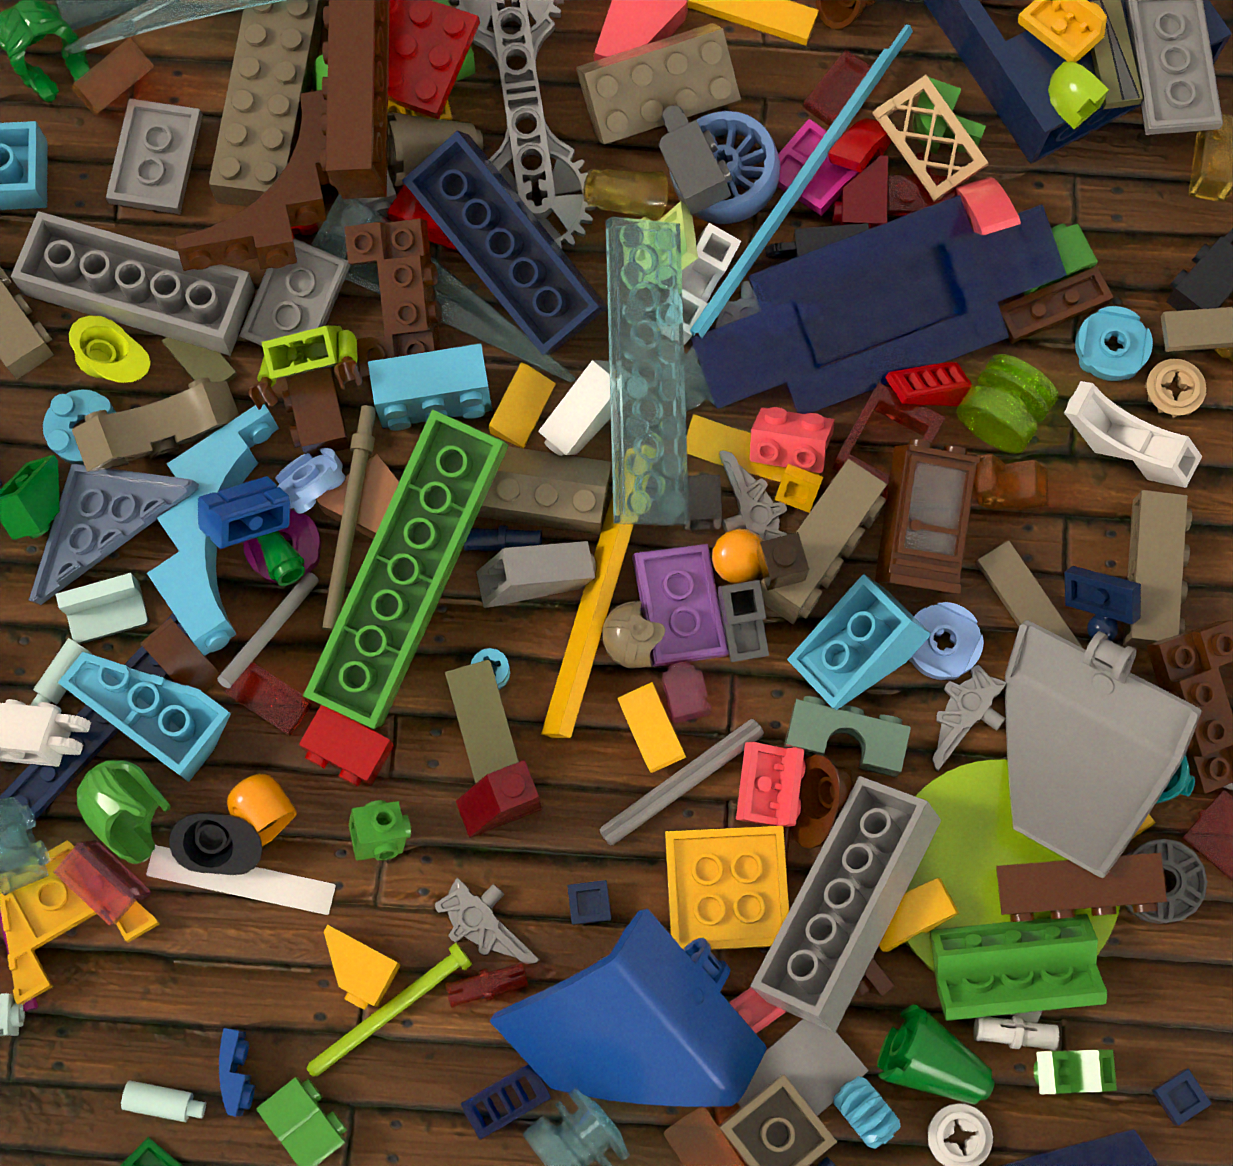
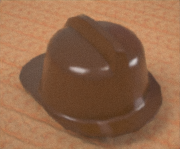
M818 754L809 757L805 761L806 769L801 780L799 793L801 811L796 819V825L791 826V832L795 841L802 847L811 849L820 846L827 839L833 828L835 818H838L854 787L851 779V770L845 767H836L826 756Z

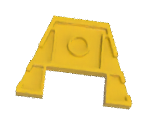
M68 840L0 878V910L3 929L6 932L8 962L14 984V1000L17 1005L24 1004L53 987L34 951L108 908L123 938L128 943L160 925L150 912Z

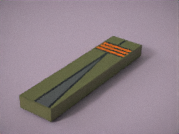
M1087 0L1098 4L1107 16L1104 38L1090 50L1096 77L1109 89L1102 104L1103 109L1140 105L1143 96L1121 0Z

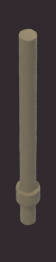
M361 406L357 433L352 435L350 451L353 452L322 626V629L328 631L333 630L341 613L368 455L373 454L375 438L372 436L376 409L372 406Z

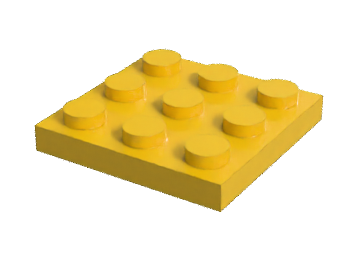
M783 826L666 831L671 936L681 948L684 949L689 943L698 938H705L711 945V950L771 947L789 913Z

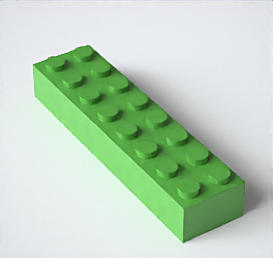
M432 409L305 690L304 697L373 729L383 726L509 447L507 443Z

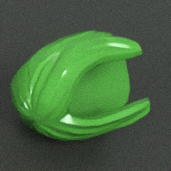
M110 760L98 764L87 772L77 788V807L90 829L118 857L134 864L145 862L155 849L151 832V822L155 810L160 806L166 812L170 810L171 805L137 765L124 760Z

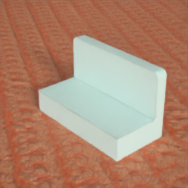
M131 573L56 594L59 609L67 615L72 639L78 644L149 624L140 583Z

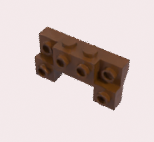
M419 218L389 223L374 222L344 226L348 264L357 266L377 263L385 335L357 339L360 375L370 376L368 361L441 350L438 323L442 320V311L439 301L435 300L434 286L438 283V273L435 264L431 263L427 220Z
M1226 620L1217 621L1204 627L1146 645L1159 688L1200 708L1202 712L1186 752L1190 768L1189 774L1195 777L1192 793L1206 794L1233 783V714L1218 668L1233 661V621Z

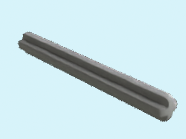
M754 719L748 720L600 828L602 837L610 846L616 844L743 752L745 743L757 742L764 734L761 726Z

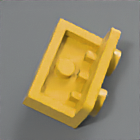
M1034 0L1018 17V23L1067 62L1073 61L1075 63L1104 38L1107 16L1098 4L1087 0Z

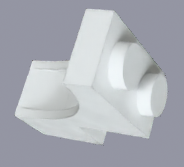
M1080 381L1074 395L1068 401L1064 413L1094 453L1133 460L1147 480L1184 488L1187 487L1202 458V455L1189 436L1161 429L1131 415L1109 400L1094 383Z

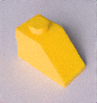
M327 925L324 935L338 986L347 991L344 999L363 1010H366L368 1004L379 1007L401 964Z

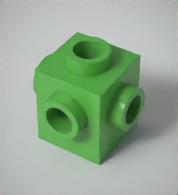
M377 800L363 807L352 808L348 826L356 861L371 858L384 861L403 853L406 838L411 837V826L408 815H402L399 801L387 803L383 800Z

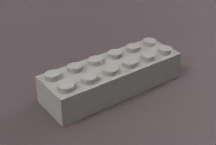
M40 211L37 212L11 274V278L22 295L93 316H102L117 323L230 356L256 291L249 272L222 264L210 266L203 270L183 271L178 251Z
M858 777L750 986L767 1003L835 1033L941 822V819L928 801L864 777Z

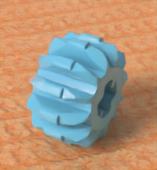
M858 1076L851 1082L848 1081L834 1096V1105L868 1147L876 1149L881 1144H886L894 1137L893 1134L901 1128L900 1120L866 1078Z

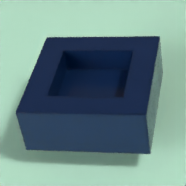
M607 880L567 885L572 926L611 921Z
M1189 1068L1181 1070L1152 1089L1153 1094L1174 1126L1181 1125L1212 1104Z

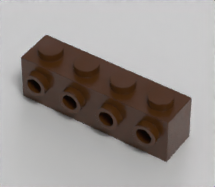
M1161 853L1120 856L1103 878L1098 877L1070 860L996 866L1001 915L1010 914V922L1034 921V912L1050 911L1051 919L1076 917L1075 909L1091 908L1092 916L1117 914L1116 906L1132 905L1133 913L1158 911L1157 903L1167 902Z

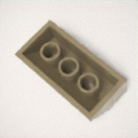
M508 447L477 517L600 535L612 462Z

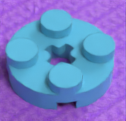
M1108 306L1099 309L1097 313L1092 314L1082 323L1076 335L1075 349L1079 357L1081 369L1107 381H1121L1133 378L1146 364L1152 352L1153 339L1149 328L1146 329L1144 324L1139 321L1140 316L1130 309L1119 306ZM1111 336L1117 337V343L1123 345V349H1117L1116 352L1111 351L1105 345V341H1109Z
M75 390L67 394L55 396L43 421V434L50 449L67 463L84 465L72 429L79 420L85 419L84 417L92 412L106 410L107 414L116 413L110 401L105 396L90 390Z

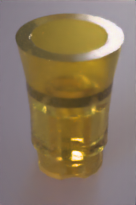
M591 169L586 175L583 198L584 202H587L589 206L598 207L600 210L615 211L640 218L645 216L653 222H657L662 217L666 207L668 181L663 171L636 172Z

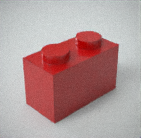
M323 705L318 709L298 744L307 752L304 757L306 760L323 769L326 768L327 764L341 770L338 776L356 787H359L361 782L372 786L394 747L390 739Z

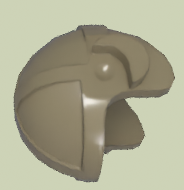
M642 601L627 602L616 607L610 612L603 625V644L606 652L615 662L627 668L652 667L651 650L662 640L666 631L661 623L650 622L642 618Z

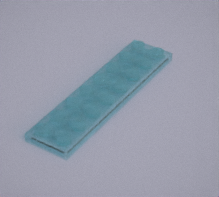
M611 217L606 220L614 524L682 526L689 524L680 224Z

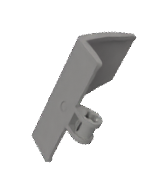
M1025 620L1019 626L1005 673V682L1007 683L1005 686L1007 761L1013 829L1098 877L1103 878L1130 843L1180 766L1202 712L1200 708L1130 673L1136 656V649L1130 646L1123 648L1108 640L1107 634L1098 631L1085 650L1037 624Z

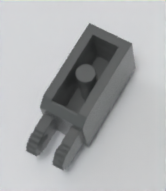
M672 104V106L665 108L662 118L668 134L662 136L659 147L690 214L693 215L730 197L731 193L727 182L733 179L724 159L717 162L713 155V152L717 151L718 148L710 131L702 132L697 120L689 123L681 107L673 106Z

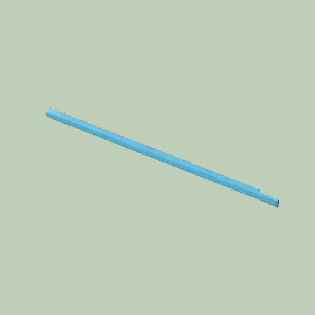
M905 25L890 48L884 49L690 329L693 336L698 333L703 338L714 320L718 317L729 298L822 165L830 149L844 133L887 68L911 36L913 30L910 25Z

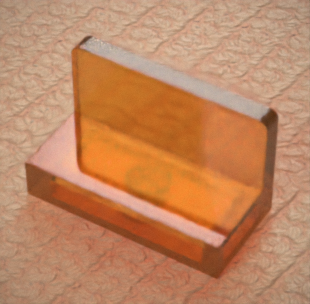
M697 1107L664 1131L665 1138L684 1166H744L705 1107Z

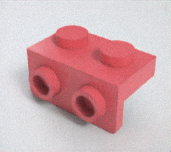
M761 407L751 429L749 459L751 462L787 467L788 464H791L806 471L822 473L825 467L826 450L834 431L835 419L825 418L817 413L800 414L787 412L779 407Z
M757 742L745 743L736 820L765 826L791 827L796 825V819L801 811V801L799 799L800 785L806 769L805 761L803 760L804 749L798 747L786 749Z

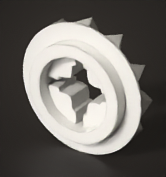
M950 1104L936 1112L928 1126V1146L936 1160L944 1166H979L986 1160L991 1151L993 1133L989 1121L978 1109L970 1105ZM955 1119L962 1131L976 1132V1135H972L964 1141L965 1147L963 1149L965 1155H963L962 1149H959L957 1143L944 1142L943 1140L949 1138V1135L954 1134Z

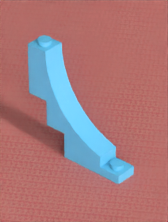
M265 404L262 405L260 410H258L256 405L167 463L175 477L192 479L199 484V487L189 497L157 517L179 552L147 574L192 642L204 656L210 652L222 649L227 645L229 639L237 633L226 615L219 594L216 574L217 546L211 541V537H207L199 529L198 498L199 496L212 492L217 493L219 490L242 484L257 466L258 462L249 448L266 441L273 432L279 429Z

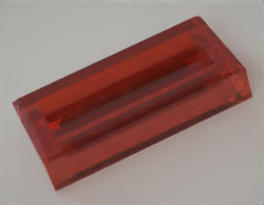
M845 50L806 98L803 108L831 126L871 66Z

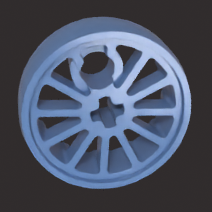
M721 111L697 119L702 132L709 130L718 150L713 152L716 161L719 162L724 159L733 180L727 182V185L732 191L734 198L724 199L693 215L704 221L716 224H731L752 217L768 204L779 182L780 159L772 136L756 119L739 112ZM728 135L726 145H718L715 137ZM736 136H745L746 138L735 150ZM757 143L762 147L761 149L746 155L749 152V150L754 146V144ZM764 161V167H753V166H752V165H755V164H757V163H759V162ZM669 170L670 179L675 190V193L678 199L685 203ZM746 178H759V179L756 180L754 183H752L751 181H749V180L746 179ZM740 185L741 187L746 189L747 192L740 195L736 189V186Z

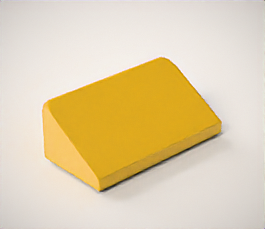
M521 362L489 424L490 434L524 449L556 383L529 365Z

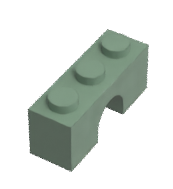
M805 696L804 700L796 699L791 713L784 748L804 749V755L809 757L815 754L824 755L827 740L836 734H847L853 737L861 748V759L858 769L894 778L901 773L911 730L910 726L902 725V719L890 715H880L879 719L865 716L863 709L843 705L841 710H835L832 707L826 706L827 702L825 700L811 696Z

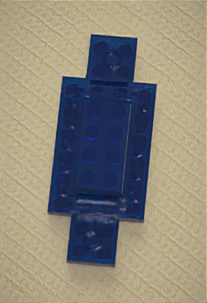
M958 195L748 275L747 277L760 311L709 330L703 338L700 335L690 338L715 407L717 409L786 383L796 412L800 414L812 413L888 384L885 377L889 372L943 363L1008 338L1009 335L997 302L1067 275L1043 204L1018 212L1021 222L1019 225L980 235L972 230L961 196ZM954 315H958V316H955V317H953V318H950V319H947V320H945V321L939 322V323L934 324V325H932V326L926 327V328L921 329V330H919V331L913 332V333H911V334L905 335V336L900 337V338H898V339L892 340V341L887 342V343H885V344L879 345V346H877V347L871 348V349L866 350V351H864V352L858 353V354H856V355L850 356V357H848V358H845V359H843V360L837 361V362H835V363H832V364H830V365H827V366H824V367L820 368V367L823 366V365L829 364V363H831V362H834V361H836V360L842 359V358L847 357V356H849V355H852V354H855V353H857V352L863 351V350L868 349V348H870V347L876 346V345L881 344V343H883V342H886V341H889V340H891V339L897 338V337H899V336H902V335H904V334H907V333H910V332H912V331L918 330V329H920V328H923V327H925V326L931 325V324H933V323H936V322H938V321L944 320V319H946V318L952 317V316H954Z

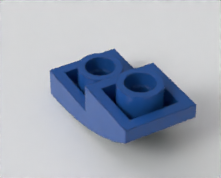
M224 1028L219 1055V1078L222 1098L227 1115L243 1116L244 1109H250L255 1094V1085L250 1084L252 1075L237 1072L238 1065L243 1066L245 1064L249 1050V1041L244 1040L246 1032Z

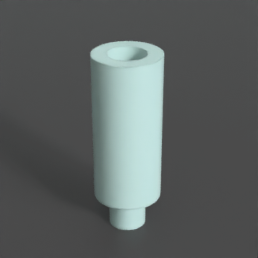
M68 638L33 690L38 694L30 705L38 706L40 702H53L57 705L67 691L58 681L82 652L92 653Z
M129 1080L123 1092L121 1109L187 1122L189 1116L203 1118L206 1102L193 1100V1093Z

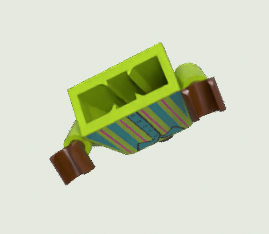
M326 325L261 342L264 357L257 377L258 383L254 384L248 393L258 410L262 408L265 402L272 407L278 402V397L271 388L276 384L277 378L328 367H334L341 389H345V383L350 380H355L357 386L361 385L363 380L356 364L358 360L357 339L355 335L349 330H342L341 326Z

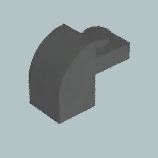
M760 580L719 586V605L730 662L769 656L763 619H766Z

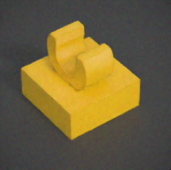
M788 464L775 500L810 513L823 477L819 476V473H812Z

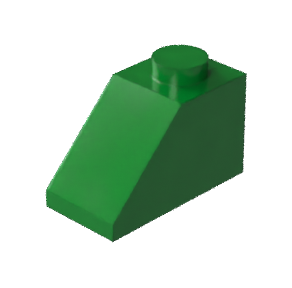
M50 455L26 462L1 488L0 522L12 540L26 536L34 539L43 535L50 529L49 523L60 512L59 471L56 456Z

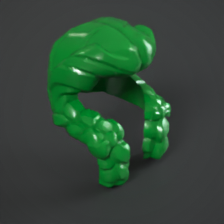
M21 0L0 13V48L6 51L11 66L16 74L20 76L26 87H32L33 91L45 102L54 101L59 93L57 84L51 81L50 77L44 74L40 67L32 66L25 61L26 48L42 40L46 34L60 36L63 44L61 54L75 82H86L92 77V70L86 58L87 50L80 43L79 37L73 32L72 27L61 17L59 9L55 4H48L45 0Z

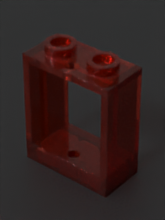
M878 382L837 455L832 469L839 472L845 462L850 459L887 484L882 494L887 499L890 476L850 455L873 412L876 411L924 436L922 440L933 442L945 417L923 405L902 404L891 388ZM916 462L915 473L921 463Z

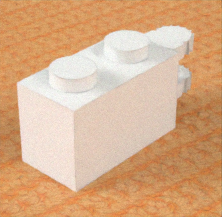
M8 699L5 703H0V761L59 767L63 754L79 755L83 748L82 743L69 738L70 733L88 732L91 722L83 717L61 714V709L50 703L40 702L38 706H31L17 700Z

